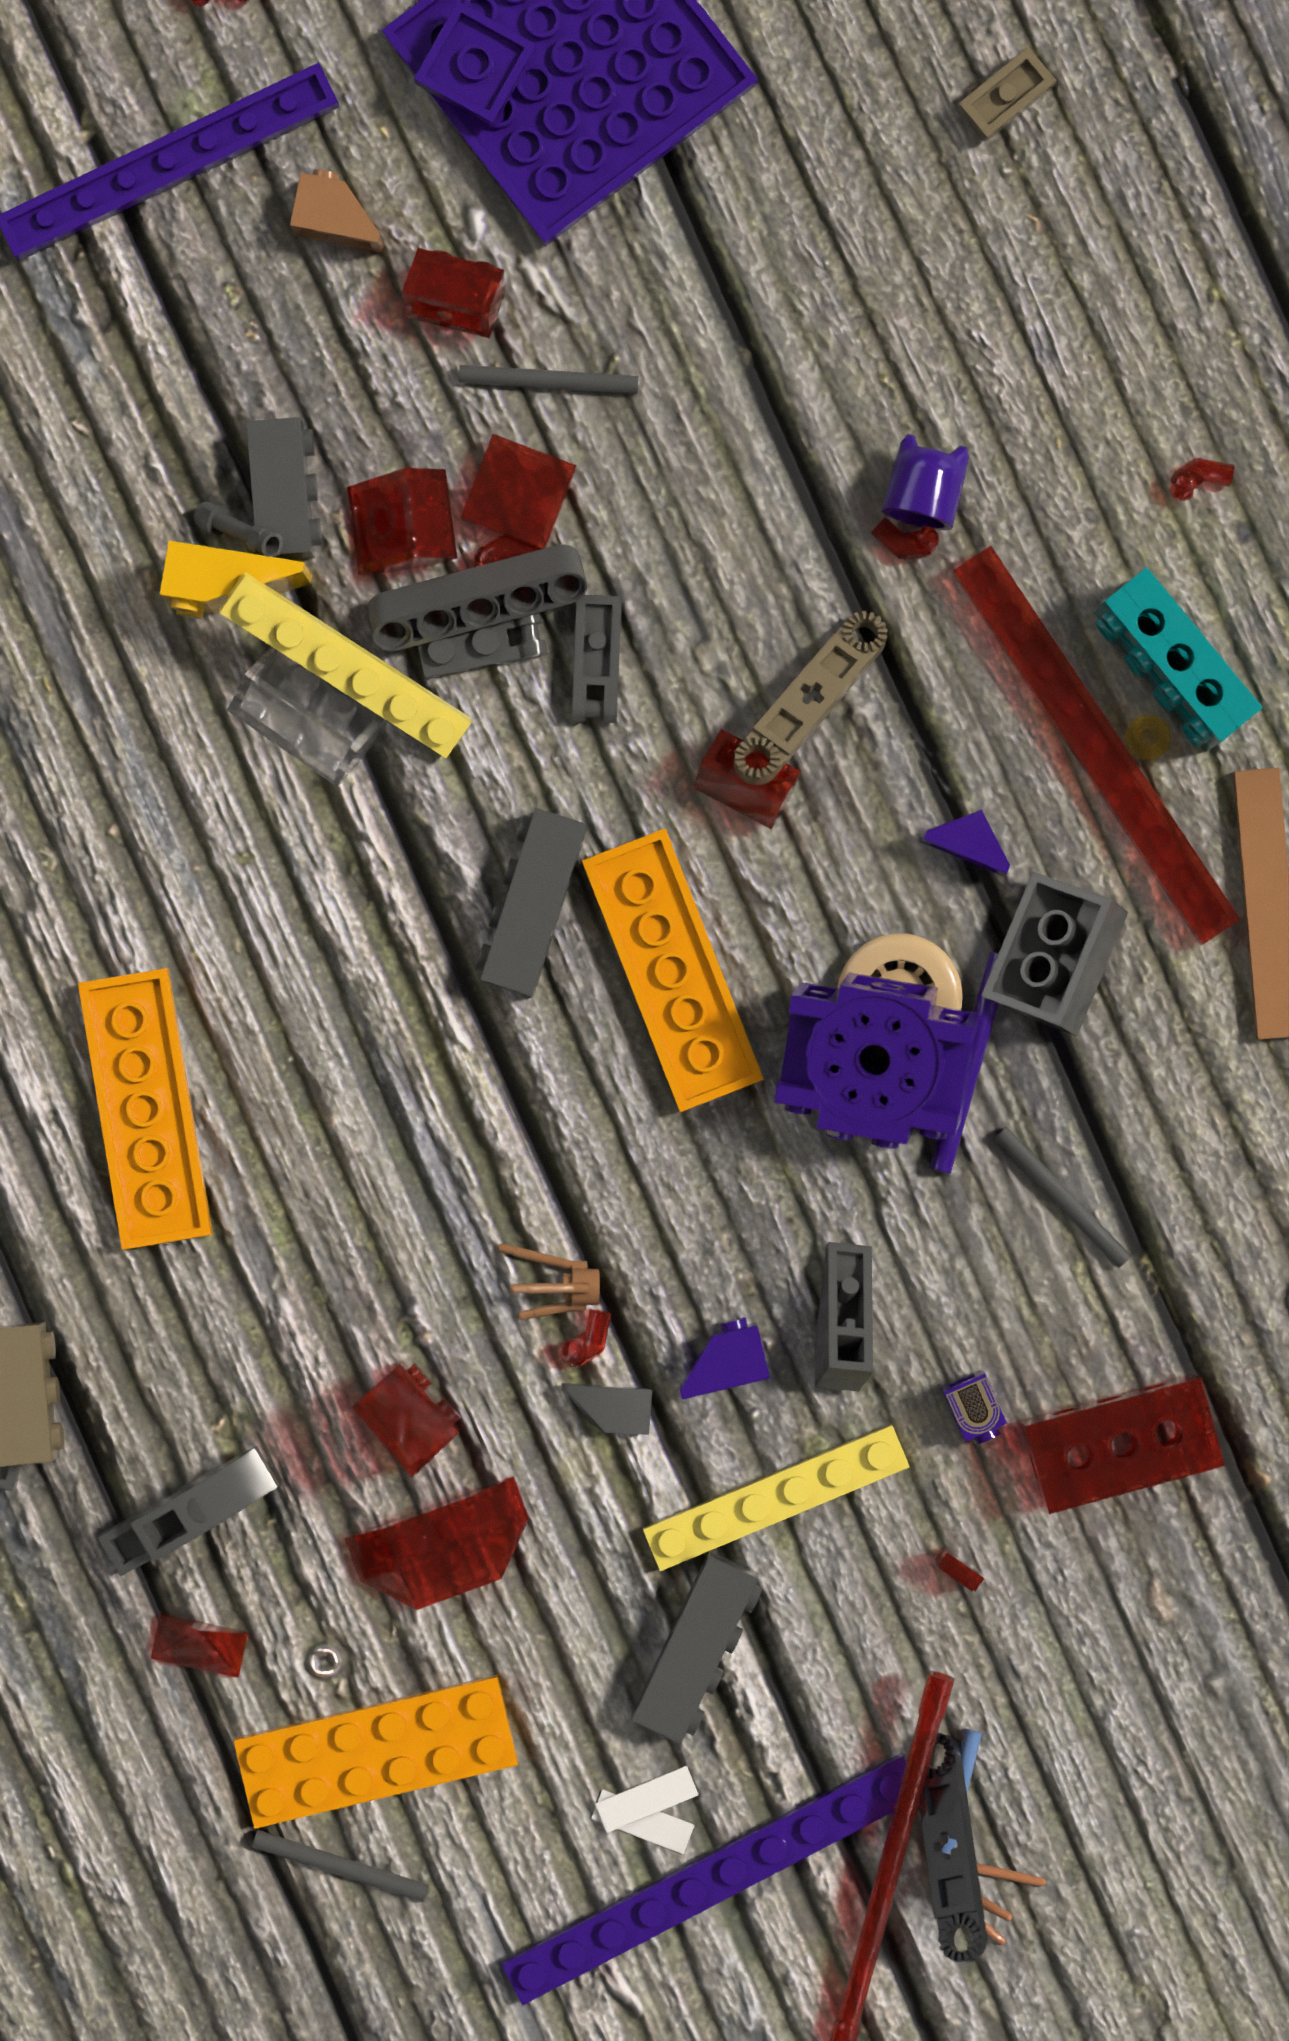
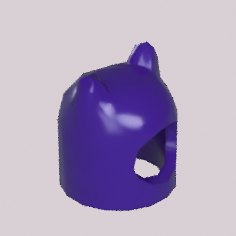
M907 434L901 441L896 455L882 512L894 520L932 530H951L969 460L967 447L958 446L952 453H946L935 448L920 447L917 444L916 437Z

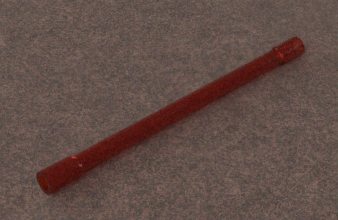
M929 1671L918 1709L919 1717L840 2011L837 2019L834 2021L829 2041L858 2040L861 2016L939 1727L945 1717L955 1681L950 1675L941 1672Z

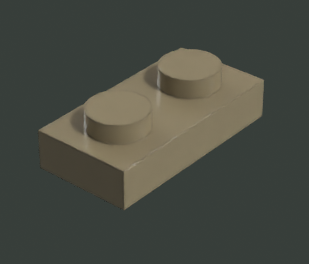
M1027 47L959 103L958 109L984 141L987 142L1054 87L1056 79L1031 49Z

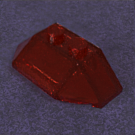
M511 1476L345 1537V1541L361 1582L418 1610L502 1579L529 1520V1515L515 1477Z

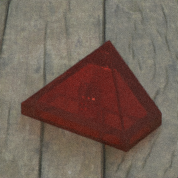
M161 1613L151 1659L239 1678L249 1632Z

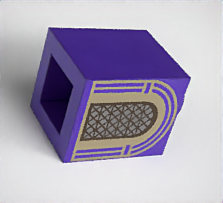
M982 1370L940 1388L961 1437L965 1441L974 1439L975 1444H981L1001 1434L998 1427L1007 1424V1421L988 1378Z

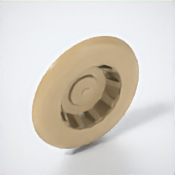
M887 934L862 945L846 962L837 988H840V984L849 972L871 976L875 970H878L880 973L879 978L924 985L919 976L925 972L931 980V983L925 986L938 988L935 1006L958 1010L962 1008L961 980L952 960L933 942L912 934ZM892 961L897 962L896 969L886 971L884 964ZM905 961L917 965L914 972L904 969ZM879 1045L867 1046L868 1051L890 1058L888 1052Z

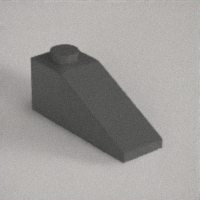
M828 1242L825 1251L815 1341V1387L860 1391L873 1373L872 1246Z

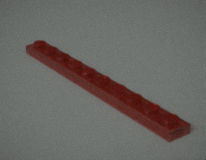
M989 546L954 569L953 575L1199 944H1205L1240 921L1241 919L992 546Z

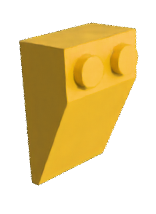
M169 540L160 595L167 601L171 609L176 610L177 615L203 619L204 612L219 613L220 606L244 571L279 594L310 585L312 574L305 563L300 561Z

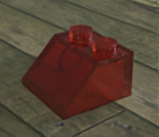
M403 468L347 487L358 575L424 568L457 559L446 469Z

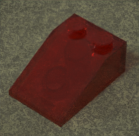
M402 1361L363 1394L352 1408L412 1478L460 1432L461 1428L456 1422L461 1419V1416L446 1398H442L438 1402L430 1393L427 1387L432 1382L417 1364L414 1363L408 1367Z

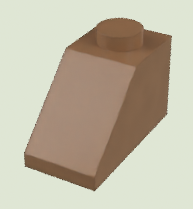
M320 169L313 170L312 175L300 172L290 222L294 236L382 253L383 242L380 233L346 182L339 180L340 176L338 174Z

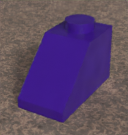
M746 1317L719 1323L721 1331L711 1334L679 1387L682 1400L770 1378L756 1323L747 1324Z

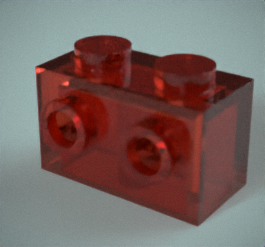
M418 248L402 290L403 315L414 320L490 339L505 296L504 269L496 268L494 265L484 261L473 262L453 257L451 254L441 250L430 251Z
M721 729L700 763L693 788L772 830L793 794L801 771L786 763L779 773L766 784L751 785L745 783L736 775L733 766L735 751L744 740ZM750 753L744 758L745 765H748L749 769L754 768V771L757 769L761 771L762 768H766L769 765V760L761 753Z

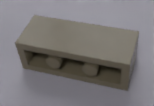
M45 1322L0 1326V1467L52 1462L58 1457V1450L64 1449L62 1422L55 1423L53 1404L60 1403L59 1381L57 1377H51L49 1359H55L56 1357L55 1338L53 1331L46 1332Z

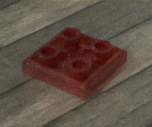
M492 434L462 512L461 520L537 549L547 548L577 465Z

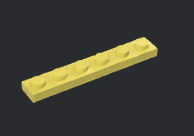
M245 571L219 608L220 614L444 758L448 757L472 723L469 716Z
M890 1424L643 1527V1531L659 1570L663 1571L907 1469L910 1466L893 1425Z

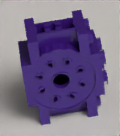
M849 972L840 984V988L802 982L791 996L789 1008L791 1016L781 1077L777 1084L774 1102L785 1104L786 1111L796 1114L808 1115L812 1113V1109L819 1110L817 1128L827 1130L826 1135L828 1137L839 1140H853L854 1135L872 1138L871 1143L873 1145L883 1148L896 1149L899 1143L907 1144L914 1128H920L919 1134L929 1138L946 1139L947 1134L956 1135L963 1115L964 1098L980 1013L935 1006L938 992L936 987ZM879 1045L888 1052L890 1060L878 1061L869 1054L867 1046Z

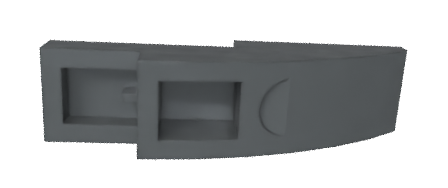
M255 1446L183 1485L176 1493L102 1532L97 1539L119 1575L122 1576L150 1560L154 1562L204 1534L277 1488L279 1482L260 1450Z

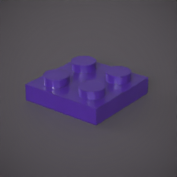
M457 1L414 77V83L494 127L537 51V44Z

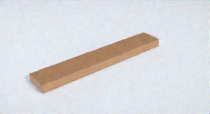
M1280 768L1234 771L1232 776L1255 1039L1289 1037V870Z

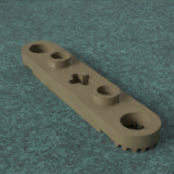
M862 611L860 614L857 612L852 617H848L843 626L836 634L832 635L753 727V730L739 744L735 751L733 766L736 775L742 781L751 785H763L770 782L884 649L887 639L885 621L882 622L879 615L876 617L872 612L868 614L866 611ZM857 628H868L875 633L877 639L874 642L862 645V642L857 643V639H853L852 632ZM815 690L820 693L819 703L816 701H811L808 705L803 703V692L811 694ZM750 753H761L767 757L769 765L766 768H762L761 771L759 769L754 771V768L749 769V766L745 765L744 758Z

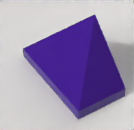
M982 810L927 830L920 840L921 843L1000 876L1006 875L1010 868V864Z

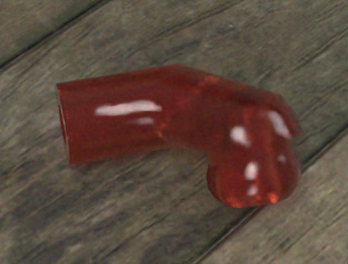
M886 517L870 533L900 560L927 558L936 551L940 541V536L933 527L923 526L921 530L903 533Z

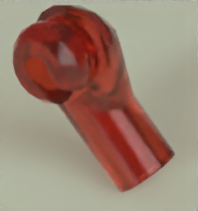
M1194 458L1174 471L1170 479L1171 483H1173L1170 487V493L1177 500L1187 501L1193 497V490L1205 482L1230 487L1235 465L1204 458Z
M499 536L477 550L474 555L473 568L540 549L508 536Z
M589 1309L586 1330L569 1340L563 1341L559 1345L558 1357L560 1361L570 1367H579L600 1356L605 1349L611 1312Z

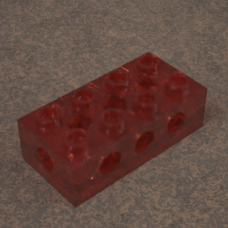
M1195 1374L1020 1421L1042 1505L1049 1514L1225 1466L1202 1379ZM1172 1420L1175 1425L1173 1437L1167 1442H1158L1156 1439L1157 1427L1164 1421ZM1123 1432L1129 1433L1132 1439L1129 1450L1123 1454H1114L1112 1451V1441L1115 1436ZM1076 1445H1086L1088 1448L1087 1460L1079 1466H1070L1068 1463L1069 1451Z

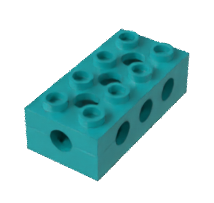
M1148 567L1144 568L1106 599L1093 613L1098 619L1095 622V626L1100 634L1110 644L1116 641L1127 654L1123 657V660L1128 668L1138 678L1145 676L1155 688L1152 692L1154 699L1167 713L1173 710L1184 723L1180 727L1181 731L1196 748L1202 745L1206 751L1210 750L1263 708ZM1138 620L1149 624L1152 629V636L1141 632L1138 627ZM1167 655L1177 658L1181 667L1180 671L1174 670L1169 666ZM1196 689L1203 691L1208 696L1209 706H1205L1198 701Z

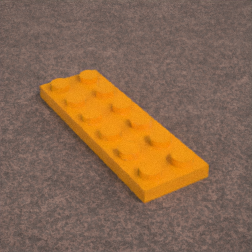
M666 828L582 860L679 1111L683 1112L764 1080Z
M169 968L78 983L122 1250L212 1235L213 1231Z
M498 1674L248 1734L234 1739L254 1829L517 1766L519 1763Z

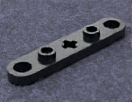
M930 1732L929 1734L922 1735L923 1738L917 1741L918 1744L913 1749L915 1751L913 1759L915 1760L914 1764L918 1779L916 1786L934 1918L937 1919L938 1942H940L941 1946L939 1947L944 1952L945 1957L956 1962L971 1963L980 1958L984 1953L987 1945V1932L961 1750L956 1740L951 1736L939 1732ZM940 1743L946 1750L945 1755H947V1758L944 1757L945 1763L942 1762V1766H938L936 1769L929 1762V1753L933 1746ZM948 1836L950 1839L957 1840V1848L951 1850V1856L942 1852V1845L948 1843ZM965 1925L970 1929L969 1932L972 1933L970 1936L972 1941L969 1943L971 1946L967 1947L968 1950L960 1952L955 1946L954 1936L956 1931Z

